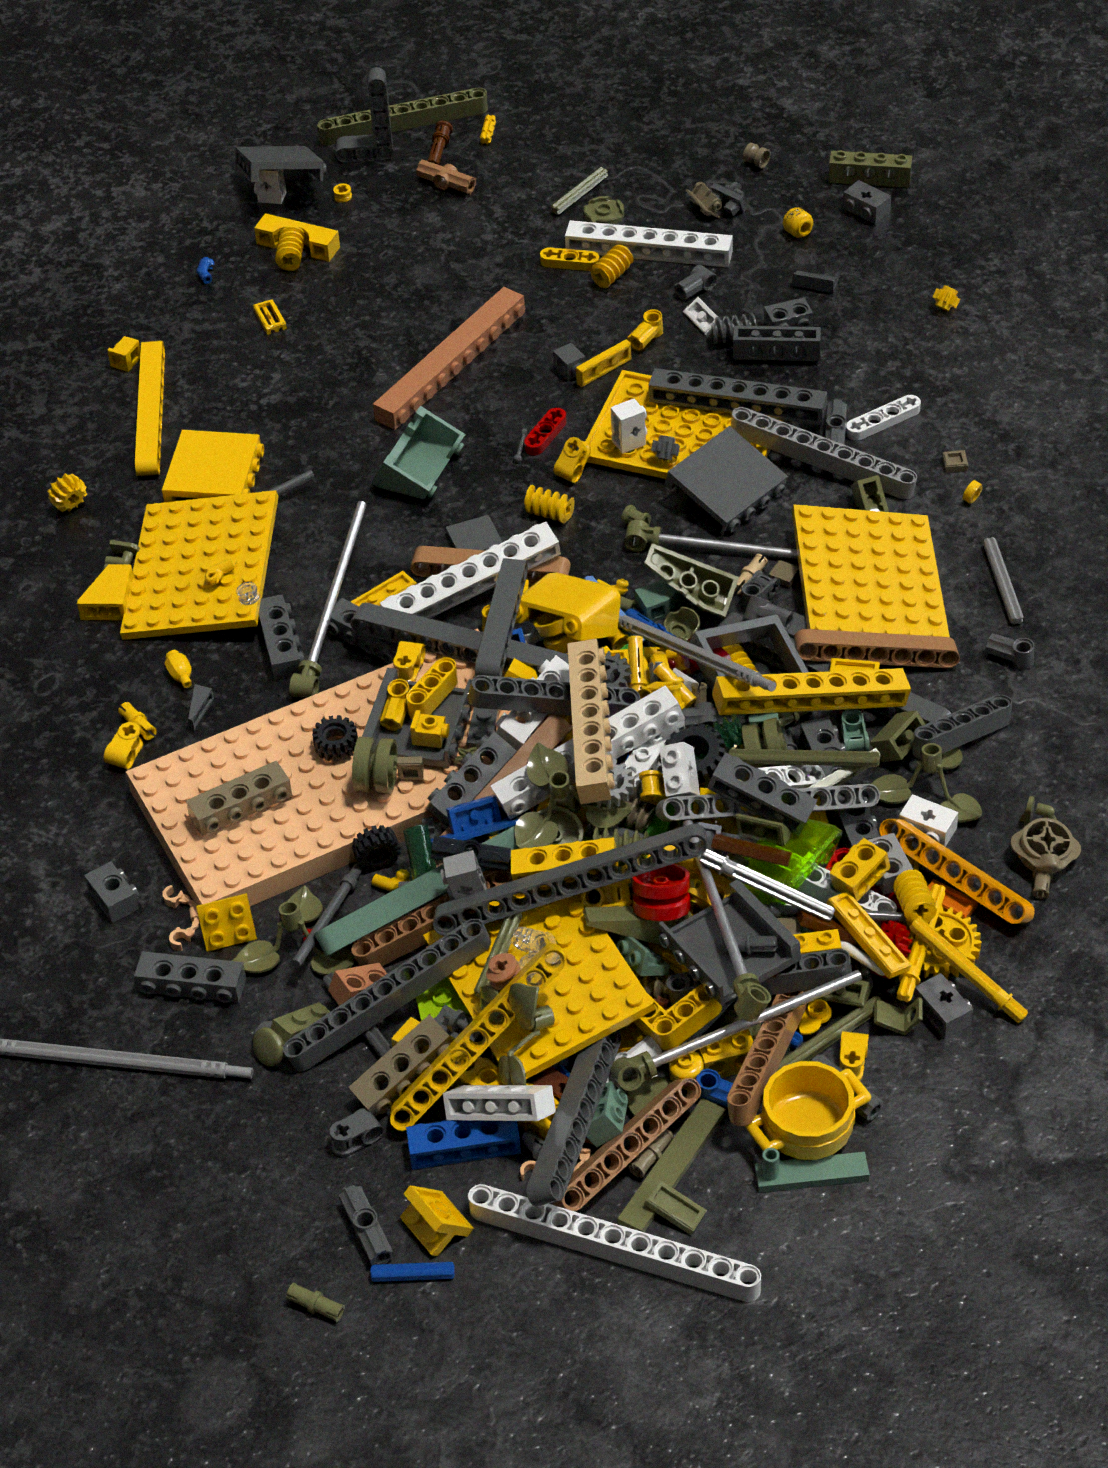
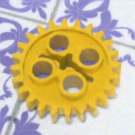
M941 905L934 930L975 965V959H979L982 943L980 941L981 933L977 932V925H970V917L962 919V911L955 915L953 914L952 907L945 912ZM906 919V922L902 924L906 926V930L911 932L908 937L912 940V943L908 945V949L911 950L916 934L910 930L911 923ZM928 946L921 968L924 971V978L930 973L933 976L941 973L947 980L949 973L959 977V972Z

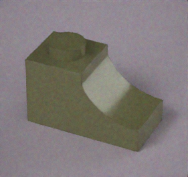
M879 475L858 480L850 485L856 507L867 511L889 512Z

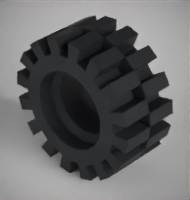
M332 715L329 716V720L323 718L321 719V724L319 722L315 724L316 728H313L312 736L315 752L319 754V757L323 758L325 756L327 761H330L332 757L333 761H338V757L345 760L346 755L349 757L353 755L358 739L357 729L353 721L349 722L347 717L342 720L340 715H337V719H333ZM332 736L343 737L342 739L337 741L327 740Z
M376 825L371 826L372 830L369 831L366 828L363 830L364 834L359 832L357 838L353 839L352 850L360 868H364L366 871H369L370 868H372V871H377L378 867L381 870L385 869L384 865L391 866L393 864L392 860L397 861V855L401 854V848L395 832L388 826L385 828L384 825H380L378 829Z

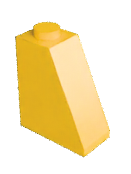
M131 564L107 565L77 601L81 620H123L133 578Z

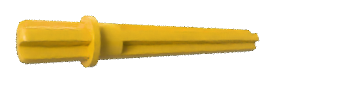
M938 884L932 885L930 890L935 900V907L937 908L935 917L927 923L933 929L945 896V887ZM917 935L908 958L912 966L908 972L899 976L900 985L897 991V998L900 1001L909 1002L912 999L915 986L920 984L919 975L929 945Z
M918 917L911 923L910 930L999 1006L998 1010L1002 1009L1017 1023H1020L1027 1016L1028 1011L1012 998V993L1009 995L922 918Z

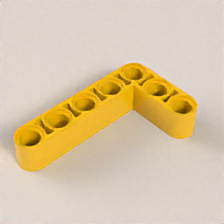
M701 984L667 1010H664L649 995L656 1010L633 1021V1023L647 1036L652 1037L661 1049L668 1051L678 1047L718 1016L722 1010V1005L714 997L710 998Z

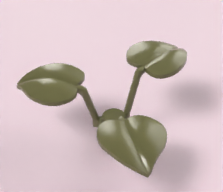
M539 742L534 746L529 756L527 775L530 782L537 787H545L549 784L550 800L545 818L538 812H528L517 820L514 832L516 846L519 849L547 846L555 841L558 835V826L554 822L549 821L555 798L563 799L569 793H572L580 803L575 786L570 785L568 775L569 763L566 757ZM620 800L619 807L612 803L610 809H607L606 804H602L598 808L597 802L581 804L584 809H588L586 812L588 823L595 828L598 827V829L615 827L632 810L630 805L623 800Z
M925 744L921 749V759L917 761V767L910 782L907 783V780L902 776L889 774L879 777L871 783L879 790L880 802L898 804L907 801L911 797L909 788L913 787L921 768L929 774L938 772L944 797L947 800L940 805L958 812L957 823L976 820L982 816L981 806L972 796L964 793H958L952 798L949 796L943 769H952L961 764L963 757L958 747L942 753V748L938 744Z
M304 885L287 902L279 906L281 921L277 923L278 932L275 945L273 946L270 942L264 940L251 942L231 961L243 962L245 972L263 973L271 970L280 961L276 951L280 948L283 929H286L288 932H296L301 928L307 938L309 932L305 927V923L316 920L322 914L323 906L321 901ZM316 945L312 948L317 955L312 958L311 967L319 975L325 976L337 970L351 968L355 963V958L347 947H343L328 956H325L323 950L320 951Z
M515 983L509 989L510 1007L516 1013L515 1017L519 1025L525 1030H530L531 1033L507 1052V1056L500 1057L499 1075L503 1085H526L524 1066L520 1059L514 1056V1053L533 1037L540 1035V1029L554 1025V1013L548 1005L536 1008L539 987ZM484 985L480 987L481 1011L499 993L491 986ZM493 1012L490 1014L489 1020L495 1023L500 1022L503 1014Z

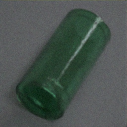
M419 825L403 830L413 880L437 867L435 860L430 859L432 842L428 825Z

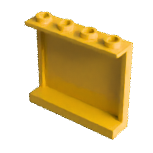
M182 430L162 488L164 503L174 502L177 497L210 498L250 493V488L255 485V472L259 471V459L264 455V444L260 442V435Z

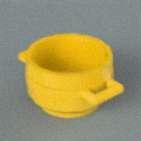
M817 1061L795 1062L783 1066L770 1077L764 1088L762 1113L756 1115L754 1120L746 1125L745 1128L763 1151L767 1148H775L781 1153L796 1159L818 1160L835 1154L846 1145L853 1131L855 1109L868 1103L872 1096L850 1069H844L839 1072L834 1067ZM763 1125V1129H764V1131H765V1133H766V1136H765L764 1133L761 1131V1129L759 1128V1126Z

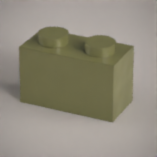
M917 710L897 713L871 740L870 745L873 749L877 748L880 752L881 762L902 760L913 748L915 729L925 725V722Z

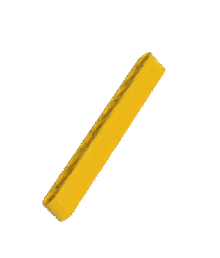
M163 341L141 342L135 470L137 477L160 475L165 369Z
M550 943L542 947L392 1104L390 1108V1122L395 1129L404 1131L406 1127L413 1126L516 1018V1013L512 1011L507 999L512 984L522 983L528 986L539 987V994L564 968L566 962L564 951L559 945ZM549 953L559 954L560 959L558 962L553 964L546 962L545 958ZM536 972L541 975V979L537 983H530L526 980L527 976L530 973ZM493 1012H500L503 1014V1019L495 1023L489 1020V1016ZM478 1031L483 1033L485 1037L480 1042H474L470 1039L471 1034ZM457 1051H461L466 1055L465 1059L459 1062L454 1061L451 1056ZM437 1071H443L447 1074L446 1079L443 1081H436L432 1076ZM417 1091H425L428 1097L420 1101L415 1099L413 1095ZM400 1110H404L410 1115L405 1120H399L395 1117V1114Z

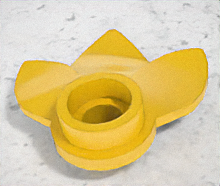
M816 999L808 1003L797 1027L801 1035L815 1033L820 1029L822 1023L827 1022L831 1018L832 1010L828 1003L822 999Z

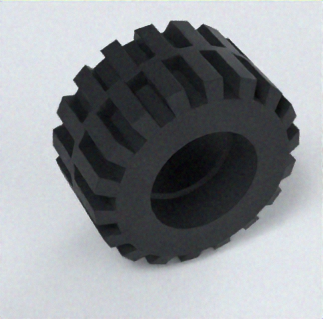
M689 724L688 728L683 726L679 728L678 733L673 732L670 735L671 740L667 739L664 744L685 742L694 747L695 755L707 754L704 759L696 762L699 788H707L725 752H728L718 731L715 732L713 727L709 726L706 729L705 724H699L698 727H695V724Z

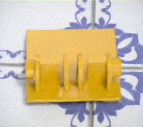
M247 893L196 906L207 952L257 939Z

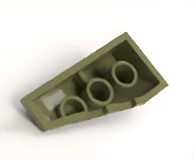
M652 543L644 565L700 609L725 619L739 577Z
M633 906L585 907L583 910L587 926L661 945L658 937L660 935L659 922L661 921L646 920L638 917L633 912ZM689 911L687 915L681 918L663 922L670 929L692 917Z

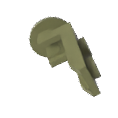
M318 1002L273 1019L271 1028L263 1027L254 1034L253 1049L256 1057L266 1066L278 1065L282 1057L286 1058L283 1052L285 1042L330 1011Z

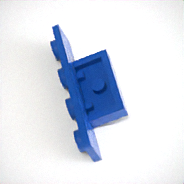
M490 795L446 808L452 833L439 837L476 841V837L484 834L486 836H494L499 834L501 829L515 826L517 820L525 813L523 812L511 820L508 816L501 818L497 797ZM433 838L428 840L430 846L433 844Z

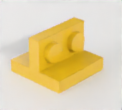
M410 1185L403 1193L411 1203L400 1218L431 1255L439 1256L454 1235L468 1237L473 1231L472 1225L442 1191Z

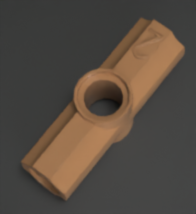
M422 159L416 169L417 176L433 181L441 190H446L450 187L471 194L476 185V178L458 172L457 168L452 164H446L443 167Z

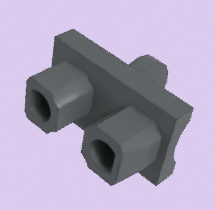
M733 182L731 185L726 184L725 187L713 183L711 190L722 203L726 204L723 209L728 215L733 217L738 211L745 212L747 206L743 203L744 192L741 191L740 183Z
M444 1005L440 1013L434 1018L453 1040L472 1022L465 1017L464 1011L460 1009L455 1011L447 1005ZM478 1031L472 1033L470 1039L476 1042L480 1038L481 1033Z

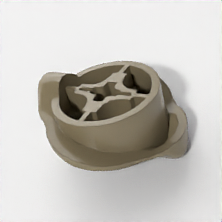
M1039 818L1031 821L1021 831L1015 833L1010 841L1012 850L1019 855L1022 863L1032 871L1037 868L1045 872H1059L1071 861L1077 859L1081 853V845L1072 836L1070 830L1061 822L1050 818Z

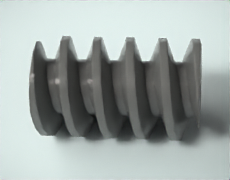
M750 313L748 320L745 314H741L739 320L736 315H733L731 322L728 316H724L723 322L719 317H716L714 323L711 321L714 344H717L718 338H721L723 344L726 343L727 337L733 343L734 326H756L754 314Z

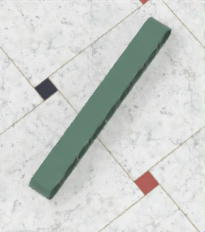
M515 826L481 844L511 848V850L519 849L516 846ZM472 848V849L468 850V851H472V850H473L474 853H475V856H476V857L478 856V853H477V851H476L475 849ZM444 864L315 932L314 935L325 956L342 949L448 892L447 886L449 884L444 885L440 872L441 869H444ZM480 867L482 873L489 870V868Z

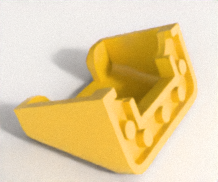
M548 573L522 594L515 623H524L528 619H536L543 612H548L564 617L563 629L565 634L572 639L583 641L617 636L621 596L619 591L612 586L562 573Z

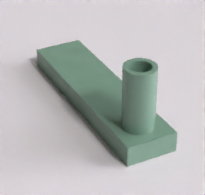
M767 1148L763 1151L762 1163H755V1175L759 1193L869 1181L870 1177L865 1152L830 1155L818 1160L790 1159L779 1161L778 1150Z

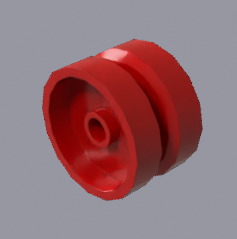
M672 864L632 877V888L635 892L633 894V912L638 917L652 921H670L687 915L691 910L690 893L688 892L690 889V874L685 867Z

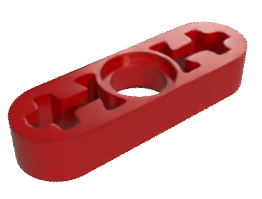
M552 408L547 411L524 439L525 452L527 454L535 456L544 452L566 425L565 410ZM542 430H550L551 432H549V433H541L540 431H542Z

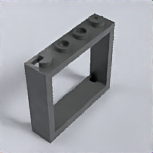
M777 614L695 631L689 642L712 652L711 649L770 637L789 673L808 672ZM696 662L712 692L716 677L725 676V674Z

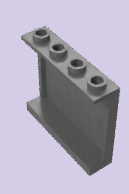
M306 146L235 147V167L250 182H259V170L307 169L319 181H323V175H326V164Z
M729 426L670 469L664 485L670 490L676 486L682 489L723 526L720 534L724 536L729 531H735L743 520H749L760 507L762 509L765 508L773 497L782 495L786 489L785 484L788 476Z
M387 668L362 737L374 738L376 745L381 738L395 739L398 757L422 756L423 764L450 768L452 759H456L458 754V741H462L464 737V723H468L470 719L471 705L467 700L472 680L468 679L465 689L454 688L430 714L445 716L446 723L449 724V736L444 738L442 747L412 745L410 731L412 719L408 715V709L402 728L397 729V731L388 730L380 724L388 697L387 686L391 681L398 679L397 669ZM407 681L410 689L417 683Z
M739 879L730 883V895L721 901L734 936H747L748 933H751L752 936H776L778 942L777 951L753 952L752 955H748L747 952H740L747 973L755 974L761 983L800 961V942ZM712 905L670 929L663 921L659 922L660 935L658 937L661 945L665 949L669 948L674 954L676 961L688 969L693 980L699 981L704 986L710 998L714 997L723 1005L738 996L732 987L737 974L729 953H724L723 945L726 944L723 943V935Z

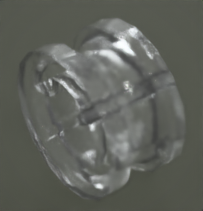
M253 582L242 583L236 590L239 601L244 605H251L258 601L260 597L257 586Z

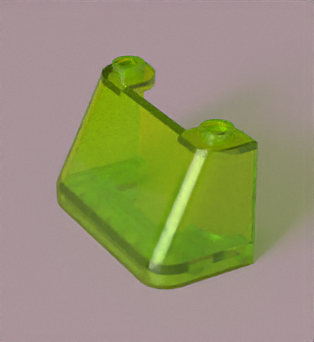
M808 819L800 835L792 833L785 846L761 840L756 843L793 852L787 867L744 857L749 861L748 866L745 867L798 891V888L820 863L827 864L836 851L843 831L835 825ZM742 883L762 904L781 902V905H786L785 902Z

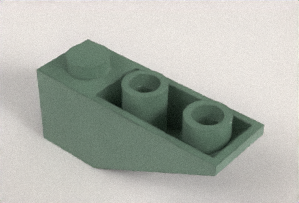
M664 580L635 589L637 610L653 622L666 618L669 612H674L687 599Z

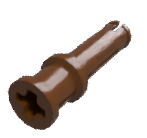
M443 120L436 123V132L432 136L433 145L428 158V162L437 165L440 163L444 147L449 143V135L453 131L452 125Z

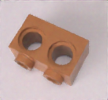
M380 963L337 970L334 972L328 991L340 1006L385 976L387 972Z

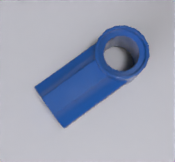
M712 1069L702 1070L696 1077V1081L701 1086V1094L698 1101L704 1098L712 1103L715 1102L728 1107L727 1096L733 1083L721 1079L720 1075Z

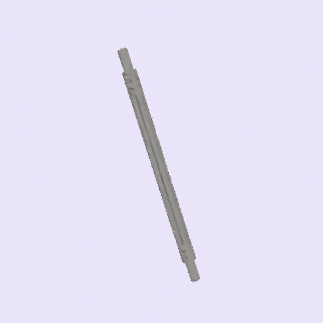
M619 615L618 625L623 630L641 636L646 640L753 687L759 686L771 692L776 688L775 682L762 677L759 672L627 615Z
M0 1039V1055L216 1078L232 1076L252 1079L253 1068L231 1066L227 1062Z

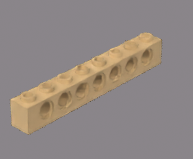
M597 639L567 643L575 777L580 804L611 800V789L615 788L613 773H609V770H614L612 755H608V752L612 751L610 736H607L608 733H611L609 718H605V716L610 715L608 701L604 700V698L608 697L606 682L603 683V680H607L605 665H602V663H606L604 648H599Z

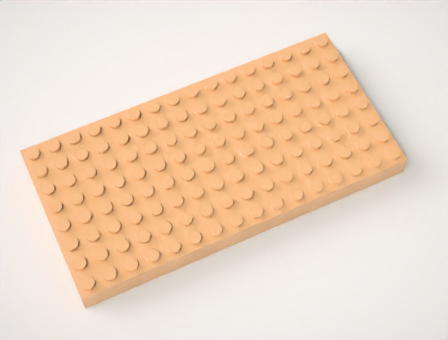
M426 651L424 662L420 667L415 682H418L438 659L447 656ZM452 658L456 662L458 684L455 688L465 689L468 679L473 680L475 677L476 664ZM393 663L126 771L132 795L196 905L247 893L249 905H255L356 862L357 860L352 850L353 839L357 838L359 832L364 834L363 830L366 828L369 831L372 830L371 826L376 825L377 829L380 825H384L385 828L388 826L395 832L400 843L417 836L416 825L422 824L423 818L433 817L434 822H441L426 809L430 802L427 798L436 788L441 790L445 786L444 779L452 770L457 772L462 767L460 763H453L454 758L450 768L423 764L424 780H399L397 769L394 789L391 794L376 792L374 785L369 792L354 791L352 782L353 755L351 757L346 755L345 760L338 757V761H333L331 757L330 761H327L325 756L321 758L315 752L312 736L313 728H316L315 724L317 722L321 724V719L329 720V716L332 715L333 719H337V715L342 716V720L345 717L349 718V722L353 721L356 726L358 738L359 736L362 737L387 668L396 669ZM472 705L470 706L469 722L464 723V737L462 741H458V748L465 750L467 749V738L474 711ZM499 710V718L504 712L508 715L511 711ZM516 716L518 722L526 723L523 717ZM332 736L327 740L337 741L342 739L343 737ZM481 756L484 759L483 764H492L490 758ZM277 760L290 779L292 796L244 817L237 822L226 825L215 832L201 836L189 817L186 800ZM464 774L466 781L471 783L476 781L473 775ZM447 792L450 799L459 800V795L456 792Z

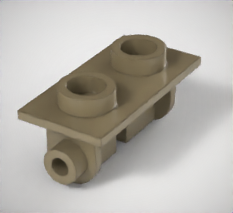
M697 182L693 191L686 189V192L691 196L690 200L701 207L700 211L708 217L713 215L720 218L716 212L721 209L722 202L703 182Z

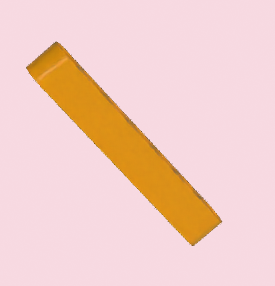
M886 819L881 823L879 828L881 836L891 834L892 827L895 824L898 828L896 838L906 855L1012 924L1028 923L1033 919L1035 914L1034 907L1029 901L902 819ZM914 838L918 840V847L916 850L912 846V841ZM935 851H937L939 855L937 863H935L932 859V855ZM955 864L958 865L960 870L957 877L953 874ZM976 878L980 881L978 891L974 888L973 884ZM997 891L1001 894L1002 899L999 905L994 900ZM1018 905L1023 910V914L1020 919L1015 914V910Z

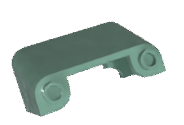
M420 406L404 433L382 463L371 484L380 489L423 500L426 496L431 498L437 488L434 483L453 453L458 455L464 446L461 441L465 434Z

